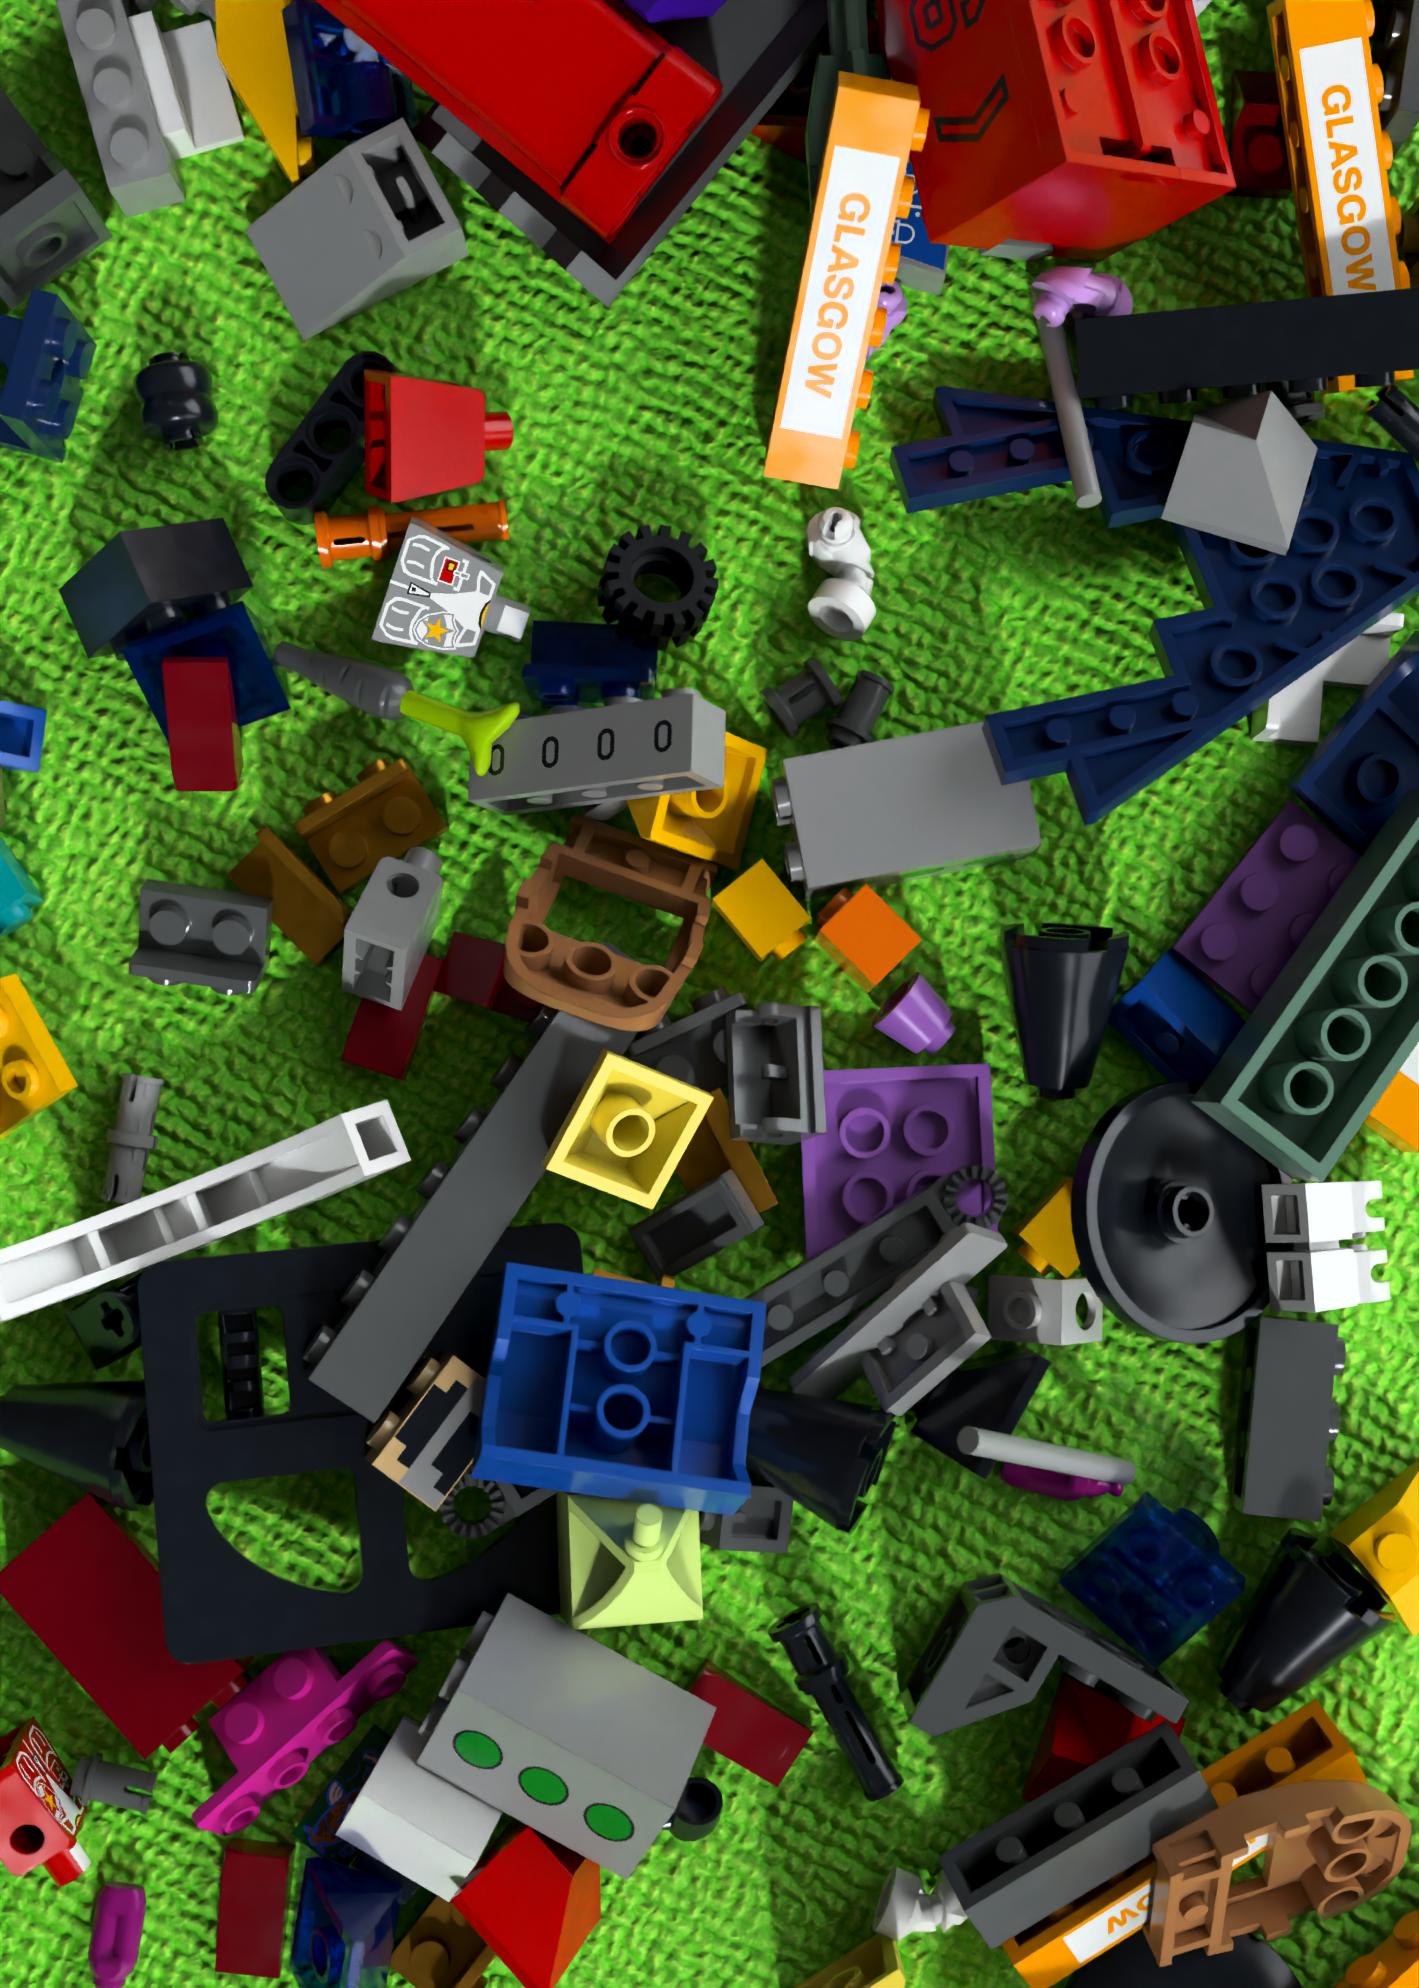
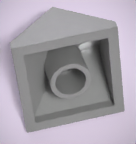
M1272 390L1196 411L1161 519L1286 556L1318 448Z

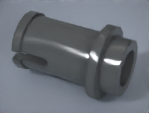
M858 670L855 676L856 679L837 717H830L826 722V726L830 729L826 736V740L839 749L874 741L870 733L889 696L892 695L895 689L886 679L866 670Z
M96 1752L94 1758L81 1756L73 1778L70 1796L81 1798V1805L87 1807L92 1800L147 1815L153 1795L129 1790L127 1786L152 1792L156 1788L159 1772H148L103 1761L102 1753Z

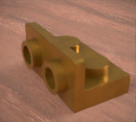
M386 757L372 763L356 776L359 784L340 796H337L335 791H330L315 798L302 809L305 817L294 824L299 835L307 841L337 892L342 896L368 881L381 858L389 856L402 860L409 848L423 847L449 831V828L404 758H400L392 763Z
M478 1859V1861H477L476 1865L473 1867V1869H474V1868L477 1866V1864L480 1862V1859ZM435 1894L388 1954L385 1963L416 1988H485L488 1979L482 1973L496 1957V1954L451 1901L448 1902Z

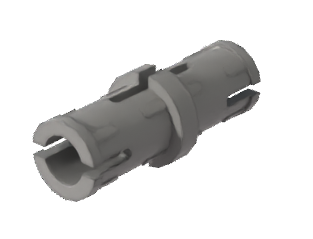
M122 1073L121 1079L123 1081L114 1129L107 1128L105 1141L110 1142L111 1146L103 1189L100 1192L99 1199L105 1201L115 1200L116 1203L128 1204L141 1198L150 1149L157 1148L159 1137L152 1134L161 1086H163L164 1080Z

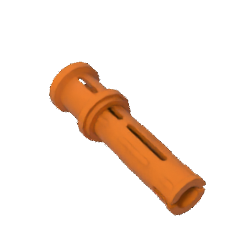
M505 499L491 503L439 507L436 509L386 514L385 508H379L378 505L368 506L366 513L328 517L325 511L314 512L316 540L321 567L331 568L334 561L365 557H372L375 562H385L386 558H391V551L401 550L412 516L427 522L462 543L503 539V541L509 540Z

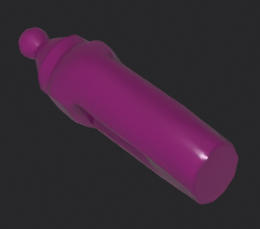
M1005 1461L1002 1462L999 1479L1011 1487L1063 1501H1077L1084 1497L1092 1499L1107 1492L1114 1497H1118L1123 1492V1485L1121 1483H1110Z
M106 1882L97 1895L88 1950L89 1967L93 1973V1984H95L96 1988H121L125 1986L126 1977L132 1973L138 1961L146 1910V1897L143 1886L124 1882Z

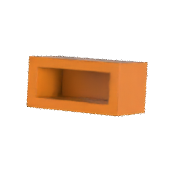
M867 884L855 895L844 887L818 913L819 916L815 920L822 928L818 931L814 941L867 994L922 940Z

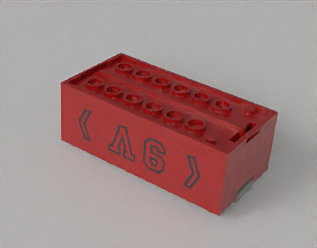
M874 0L879 21V32L884 42L892 81L917 85L920 96L919 108L930 110L923 149L921 152L910 150L908 157L912 164L922 207V219L926 226L930 243L971 247L974 249L979 248L980 255L1031 261H1036L1043 256L1100 262L1237 188L1192 0Z

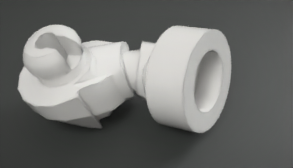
M831 507L816 514L809 521L806 529L809 555L820 568L834 576V578L826 579L820 584L808 604V612L813 622L828 635L843 641H856L863 637L876 614L875 605L870 598L874 583L871 578L875 574L870 564L871 550L860 530L859 517L844 508Z
M894 1866L880 1894L873 1918L872 1930L899 1941L912 1932L936 1931L935 1927L938 1925L942 1932L945 1933L953 1925L962 1924L968 1916L964 1912L943 1869L938 1874L936 1888L933 1889L930 1895L926 1894L920 1876Z

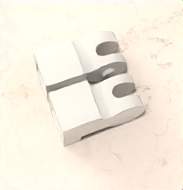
M1381 1181L1261 1184L1266 1243H1294V1250L1266 1252L1271 1311L1321 1312L1357 1306L1360 1303L1380 1302L1390 1299L1389 1281L1372 1280L1371 1269L1374 1265L1388 1262L1387 1249H1367L1365 1244H1348V1249L1339 1247V1240L1364 1238L1366 1232L1385 1230L1384 1217H1369L1365 1209L1369 1200L1383 1198Z

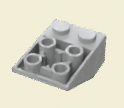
M403 117L346 146L245 229L303 340L469 256L462 227Z

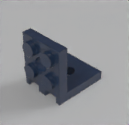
M33 288L24 320L0 314V364L6 366L8 370L5 385L0 389V447L63 463L66 451L62 447L63 439H68L74 428L83 396V391L79 388L81 379H85L90 371L97 345L57 294Z

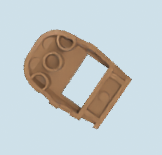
M575 813L569 820L565 843L563 845L556 842L550 844L541 856L538 869L530 879L524 878L516 894V907L513 919L510 920L505 940L503 966L505 979L514 989L529 998L585 1020L627 1031L652 1029L661 1021L700 956L704 946V942H702L704 930L709 919L712 899L708 898L707 894L716 876L718 865ZM565 876L684 918L665 967L635 962L614 954L610 949L599 943L580 942L555 933L543 925Z
M1318 1780L1293 1783L1242 1795L1154 1843L1152 1851L1158 1861L1151 1922L1143 1926V1933L1159 1967L1171 1965L1172 1956L1200 1947L1204 1948L1207 1956L1231 1951L1234 1945L1231 1937L1259 1930L1265 1941L1269 1942L1291 1935L1292 1926L1289 1920L1315 1910L1317 1915L1325 1921L1369 1901L1384 1890L1402 1869L1412 1830L1410 1820L1392 1798L1373 1786L1350 1780ZM1268 1833L1262 1876L1230 1885L1233 1860L1248 1854V1840Z

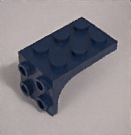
M1415 631L1286 783L1290 790L1361 856L1404 794L1409 790L1419 788V631Z

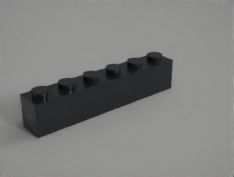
M1419 288L1075 319L1079 398L1094 397V408L1098 410L1132 407V394L1158 392L1159 404L1197 401V388L1223 386V399L1249 397L1262 393V383L1288 381L1289 393L1328 390V377L1355 375V387L1395 384V371L1419 369Z

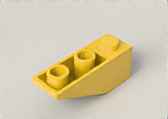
M215 0L217 57L230 85L294 190L307 179V176H311L317 171L315 141L313 136L305 135V115H314L315 113L312 79L310 75L303 76L302 55L312 54V34L309 17L307 14L299 15L294 0Z

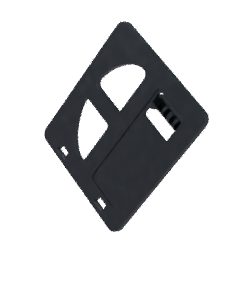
M561 1223L507 1227L376 1423H373L307 1379L303 1373L310 1363L303 1359L302 1356L324 1324L334 1329L348 1309L346 1305L340 1302L341 1298L356 1275L362 1269L372 1274L385 1255L386 1251L378 1247L381 1240L162 1261L150 1265L143 1271L138 1280L137 1294L163 1626L166 1648L175 1660L184 1664H199L474 1626L483 1611L495 1617L507 1593L548 1615L560 1614L556 1493L521 1514L501 1537L471 1560L430 1579H420L414 1576L409 1568L402 1487L368 1462L365 1457L372 1449L366 1443L369 1433L388 1410H391L396 1415L399 1413L413 1394L406 1389L409 1380L429 1356L437 1361L443 1352L452 1354L484 1379L486 1378L503 1275L507 1262L583 1274L581 1243L578 1235L572 1228ZM275 1305L280 1307L283 1315L290 1405L284 1413L267 1415L264 1406L257 1311L258 1307ZM217 1311L226 1420L209 1421L205 1419L203 1414L196 1321L198 1315L202 1313ZM335 1468L351 1470L355 1488L361 1560L360 1578L353 1587L347 1590H332L297 1583L266 1570L244 1556L221 1534L206 1507L208 1492L216 1484L227 1481Z

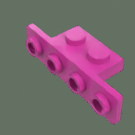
M387 1639L382 1641L346 1675L341 1677L322 1647L284 1652L208 1721L238 1772L192 1813L191 1817L197 1827L228 1836L252 1824L260 1813L259 1808L280 1789L287 1788L298 1782L306 1774L309 1768L308 1764L329 1745L338 1743L349 1736L357 1726V1720L377 1701L392 1696L403 1686L406 1675L419 1664L414 1653Z

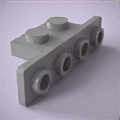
M963 1223L959 1227L945 1233L939 1240L938 1246L916 1266L898 1275L893 1282V1286L870 1307L856 1313L849 1321V1326L825 1347L809 1355L805 1365L788 1380L793 1392L836 1399L866 1373L884 1412L902 1416L992 1338L964 1285L1007 1248L1008 1245L1002 1234L971 1223Z

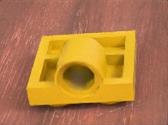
M17 973L0 978V1140L78 1086Z

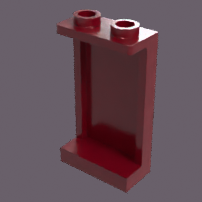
M88 1493L0 1571V1594L144 1759L152 1754L160 1745H163L171 1753L200 1727L199 1723L193 1718L200 1709L210 1700L220 1709L249 1682L241 1672L253 1661L254 1657L249 1656L199 1664H184L175 1660L169 1654L165 1645L159 1562L115 1513L114 1509L117 1506Z

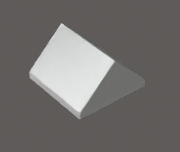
M404 1715L335 1835L450 1902V1899L476 1865L503 1811L416 1764L429 1738L418 1733L420 1724Z

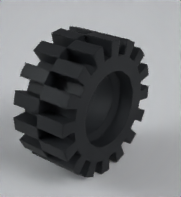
M650 525L639 527L635 538L630 531L620 537L619 544L616 545L614 543L608 553L598 585L600 587L597 595L598 606H605L602 617L607 625L618 619L615 634L623 640L630 631L637 634L633 645L641 648L645 647L648 638L655 639V650H666L670 638H672L676 648L686 644L689 634L694 638L701 631L703 623L706 622L718 589L719 578H714L717 570L714 559L704 562L708 551L706 547L700 542L691 549L688 544L692 535L683 530L678 540L669 537L671 526L660 525L657 536H652ZM644 573L660 574L669 578L678 586L681 597L673 602L654 601L644 596L636 588L634 579Z

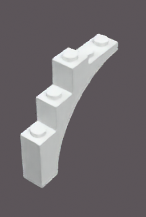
M386 1099L340 1114L283 1141L159 1192L69 1226L0 1249V1323L68 1298L83 1295L128 1279L154 1263L168 1261L220 1242L267 1220L317 1203L411 1161L388 1100Z

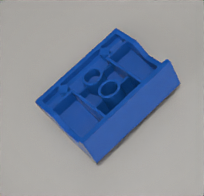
M507 1262L503 1275L479 1412L471 1478L733 1516L750 1497L751 1481L745 1467L750 1412L760 1381L767 1303Z

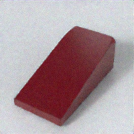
M163 657L162 671L170 759L175 789L177 791L236 790L239 786L244 763L228 657Z
M427 954L424 955L402 1011L362 997L340 1060L406 1081L444 960Z
M708 1659L704 1660L685 1691L717 1708L703 1744L776 1787L779 1786L813 1734L810 1728Z
M232 1838L225 1847L221 1874L215 1972L277 1979L281 1977L296 1845Z

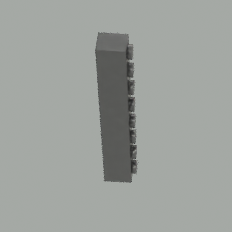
M609 941L600 943L614 954L635 961ZM545 1004L540 1006L526 1027V1031L533 1035V1038L520 1057L510 1052L492 1076L489 1084L497 1090L483 1110L474 1105L454 1132L453 1138L460 1142L458 1148L447 1164L437 1159L420 1181L415 1192L423 1196V1199L409 1219L399 1214L385 1232L378 1247L386 1251L385 1255L372 1274L362 1269L345 1291L340 1302L346 1305L348 1309L334 1329L324 1324L308 1345L302 1356L303 1359L310 1363L303 1373L307 1379L373 1423H376L546 1170L541 1163L603 1048L623 1056L639 1031H627L604 1026Z

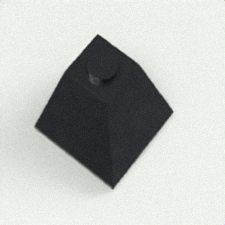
M1024 1345L964 1361L961 1366H958L906 1411L911 1416L905 1425L911 1433L986 1480L997 1460L961 1452L957 1445L959 1432L964 1427L971 1426L1011 1435L1051 1362Z

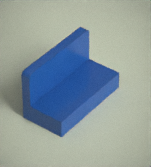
M1171 949L1165 951L1141 979L1113 1002L1108 1022L1168 1082L1195 1081L1204 1083L1246 1023Z

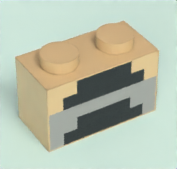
M443 1352L437 1361L429 1356L409 1380L406 1389L413 1394L399 1413L396 1415L391 1410H388L369 1433L366 1443L372 1449L365 1459L436 1512L473 1462L485 1379L452 1354Z

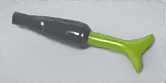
M282 641L277 645L273 655L276 665L300 674L328 693L375 717L394 721L407 715L459 735L469 750L475 772L478 776H484L491 765L492 743L510 728L521 709L519 702H512L497 709L467 712L416 692L410 679L394 669L341 655L307 650L286 641Z

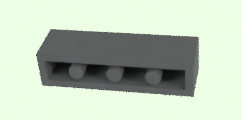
M1168 1720L939 1856L938 1860L964 1912L992 1950L1152 1854L1154 1843L1218 1809L1219 1806L1199 1769Z

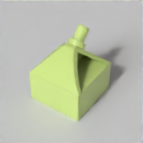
M565 1491L556 1493L560 1616L572 1630L703 1619L699 1511Z

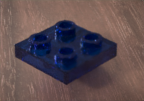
M293 0L282 10L302 134L356 142L402 117L411 132L418 125L412 83L408 77L320 4Z
M1147 1491L1062 1570L1058 1583L1156 1669L1244 1591L1246 1578L1219 1555L1218 1540L1211 1528L1201 1517L1186 1508H1178L1172 1513Z

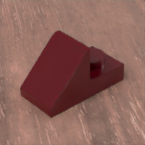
M1234 70L1232 74L1228 153L1237 188L1227 192L1226 196L1288 199L1292 193L1276 72Z
M454 931L434 989L435 992L528 1023L542 1005V1003L514 989L505 979L503 974L505 944Z

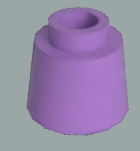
M920 972L910 976L891 995L872 1022L873 1027L915 1054L923 1049L930 1055L934 1054L947 1042L956 1028L949 1021L953 1013L952 1009Z

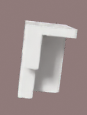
M1388 614L1253 710L1250 740L1311 747L1316 745L1319 739L1323 686L1366 690L1388 664L1390 640L1394 634L1403 628L1404 614Z

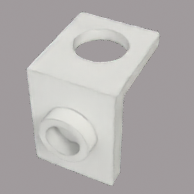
M1010 1275L989 1276L988 1331L992 1336L991 1339L1051 1345L1102 1341L1103 1303L1095 1294L1086 1277L1055 1279ZM1083 1293L1087 1300L1088 1312L1086 1321L1080 1328L1076 1320V1304L1079 1296Z

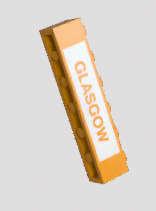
M1275 0L1266 6L1307 298L1409 289L1410 278L1406 264L1398 259L1395 237L1401 230V211L1396 197L1390 196L1387 170L1391 168L1393 160L1392 143L1388 132L1381 130L1378 104L1382 102L1384 95L1383 76L1379 65L1376 63L1372 64L1369 37L1373 35L1375 28L1371 0ZM1413 370L1395 371V381L1414 378ZM1355 375L1328 377V390L1321 391V395L1365 387H1355Z
M838 71L766 444L763 472L765 477L838 490L842 469L854 470L861 432L851 430L855 408L867 409L874 371L864 369L868 346L880 348L887 316V308L877 306L882 283H894L900 257L901 244L891 242L896 217L908 218L913 198L915 178L905 176L910 150L922 151L929 121L930 110L919 108L920 96L917 85Z
M1317 1699L1309 1702L1200 1772L1219 1808L1242 1795L1293 1783L1318 1780H1350L1368 1784L1353 1749ZM1268 1833L1247 1841L1249 1845L1248 1854L1233 1860L1232 1871L1266 1850ZM1154 1853L1002 1943L1012 1964L1030 1988H1049L1151 1922L1158 1865Z

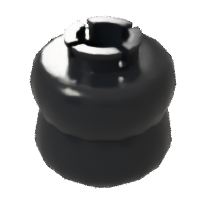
M178 352L157 354L148 360L149 366L142 368L133 380L134 392L141 406V431L152 441L162 442L163 448L169 451L172 449L174 451H185L197 448L204 443L203 437L211 434L218 425L217 408L211 398V373L201 363L189 360V355L186 353H180L179 355Z

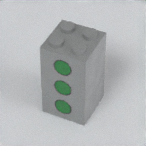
M984 721L783 759L780 778L772 779L773 788H770L777 826L788 824L791 842L784 843L785 850L782 851L789 888L800 886L803 901L837 895L844 887L850 892L859 891L865 884L870 888L1026 859L1042 844L1029 780L1001 785L982 731Z
M507 1593L495 1617L485 1611L481 1613L464 1645L465 1648L473 1651L474 1654L462 1648L438 1696L421 1724L418 1733L429 1739L416 1764L628 1880L675 1811L717 1708Z

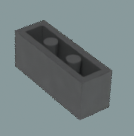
M1260 1314L1246 1326L1230 1493V1505L1241 1513L1321 1522L1323 1505H1330L1334 1492V1472L1331 1466H1326L1328 1440L1334 1441L1337 1438L1340 1425L1339 1405L1337 1402L1332 1401L1334 1375L1340 1376L1342 1374L1346 1358L1345 1340L1343 1337H1338L1339 1325L1320 1320Z

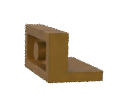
M264 825L255 833L261 842L227 876L245 894L273 898L272 922L314 965L319 967L344 943V928L353 911L275 832Z
M721 1088L710 1092L714 1099L675 1168L687 1194L732 1168L758 1213L779 1204L748 1142L730 1140L729 1104Z

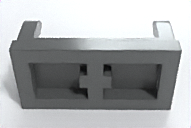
M765 1002L757 1004L758 1012L735 1009L726 1013L730 1140L792 1145L826 1134L821 1007Z

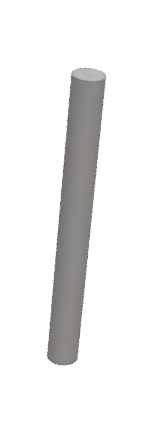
M1031 285L1029 290L1033 304L1038 298L1033 292ZM1041 316L1039 320L1036 318L1076 504L1081 508L1093 507L1101 502L1102 495L1063 323L1058 327L1046 326L1048 319Z
M971 1426L964 1427L957 1437L958 1448L961 1452L969 1455L1110 1483H1121L1122 1485L1130 1484L1136 1475V1468L1133 1462L1123 1458Z

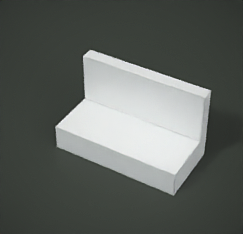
M152 11L128 17L159 130L173 158L178 160L244 141L245 137L229 81L217 57V42L211 21L206 20L162 33Z

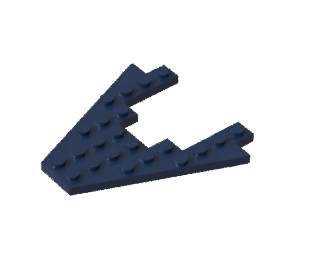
M946 386L935 388L932 403L944 437L891 447L889 464L906 513L1071 481L1054 402ZM1082 406L1102 500L1098 505L1107 529L1161 518L1191 422L1107 409L1095 410L1093 407ZM1311 439L1318 449L1286 556L1170 522L1205 610L1153 620L1148 635L1165 677L986 715L982 731L1001 785L1065 772L1084 825L1094 824L1419 593V470L1412 455L1407 452Z

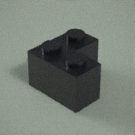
M224 518L120 531L59 589V592L88 659L115 654L116 659L122 661L135 658L149 651L153 646L151 639L159 632L173 628L183 620L197 618L200 624H210L226 618L235 611L233 603L250 590L253 584Z

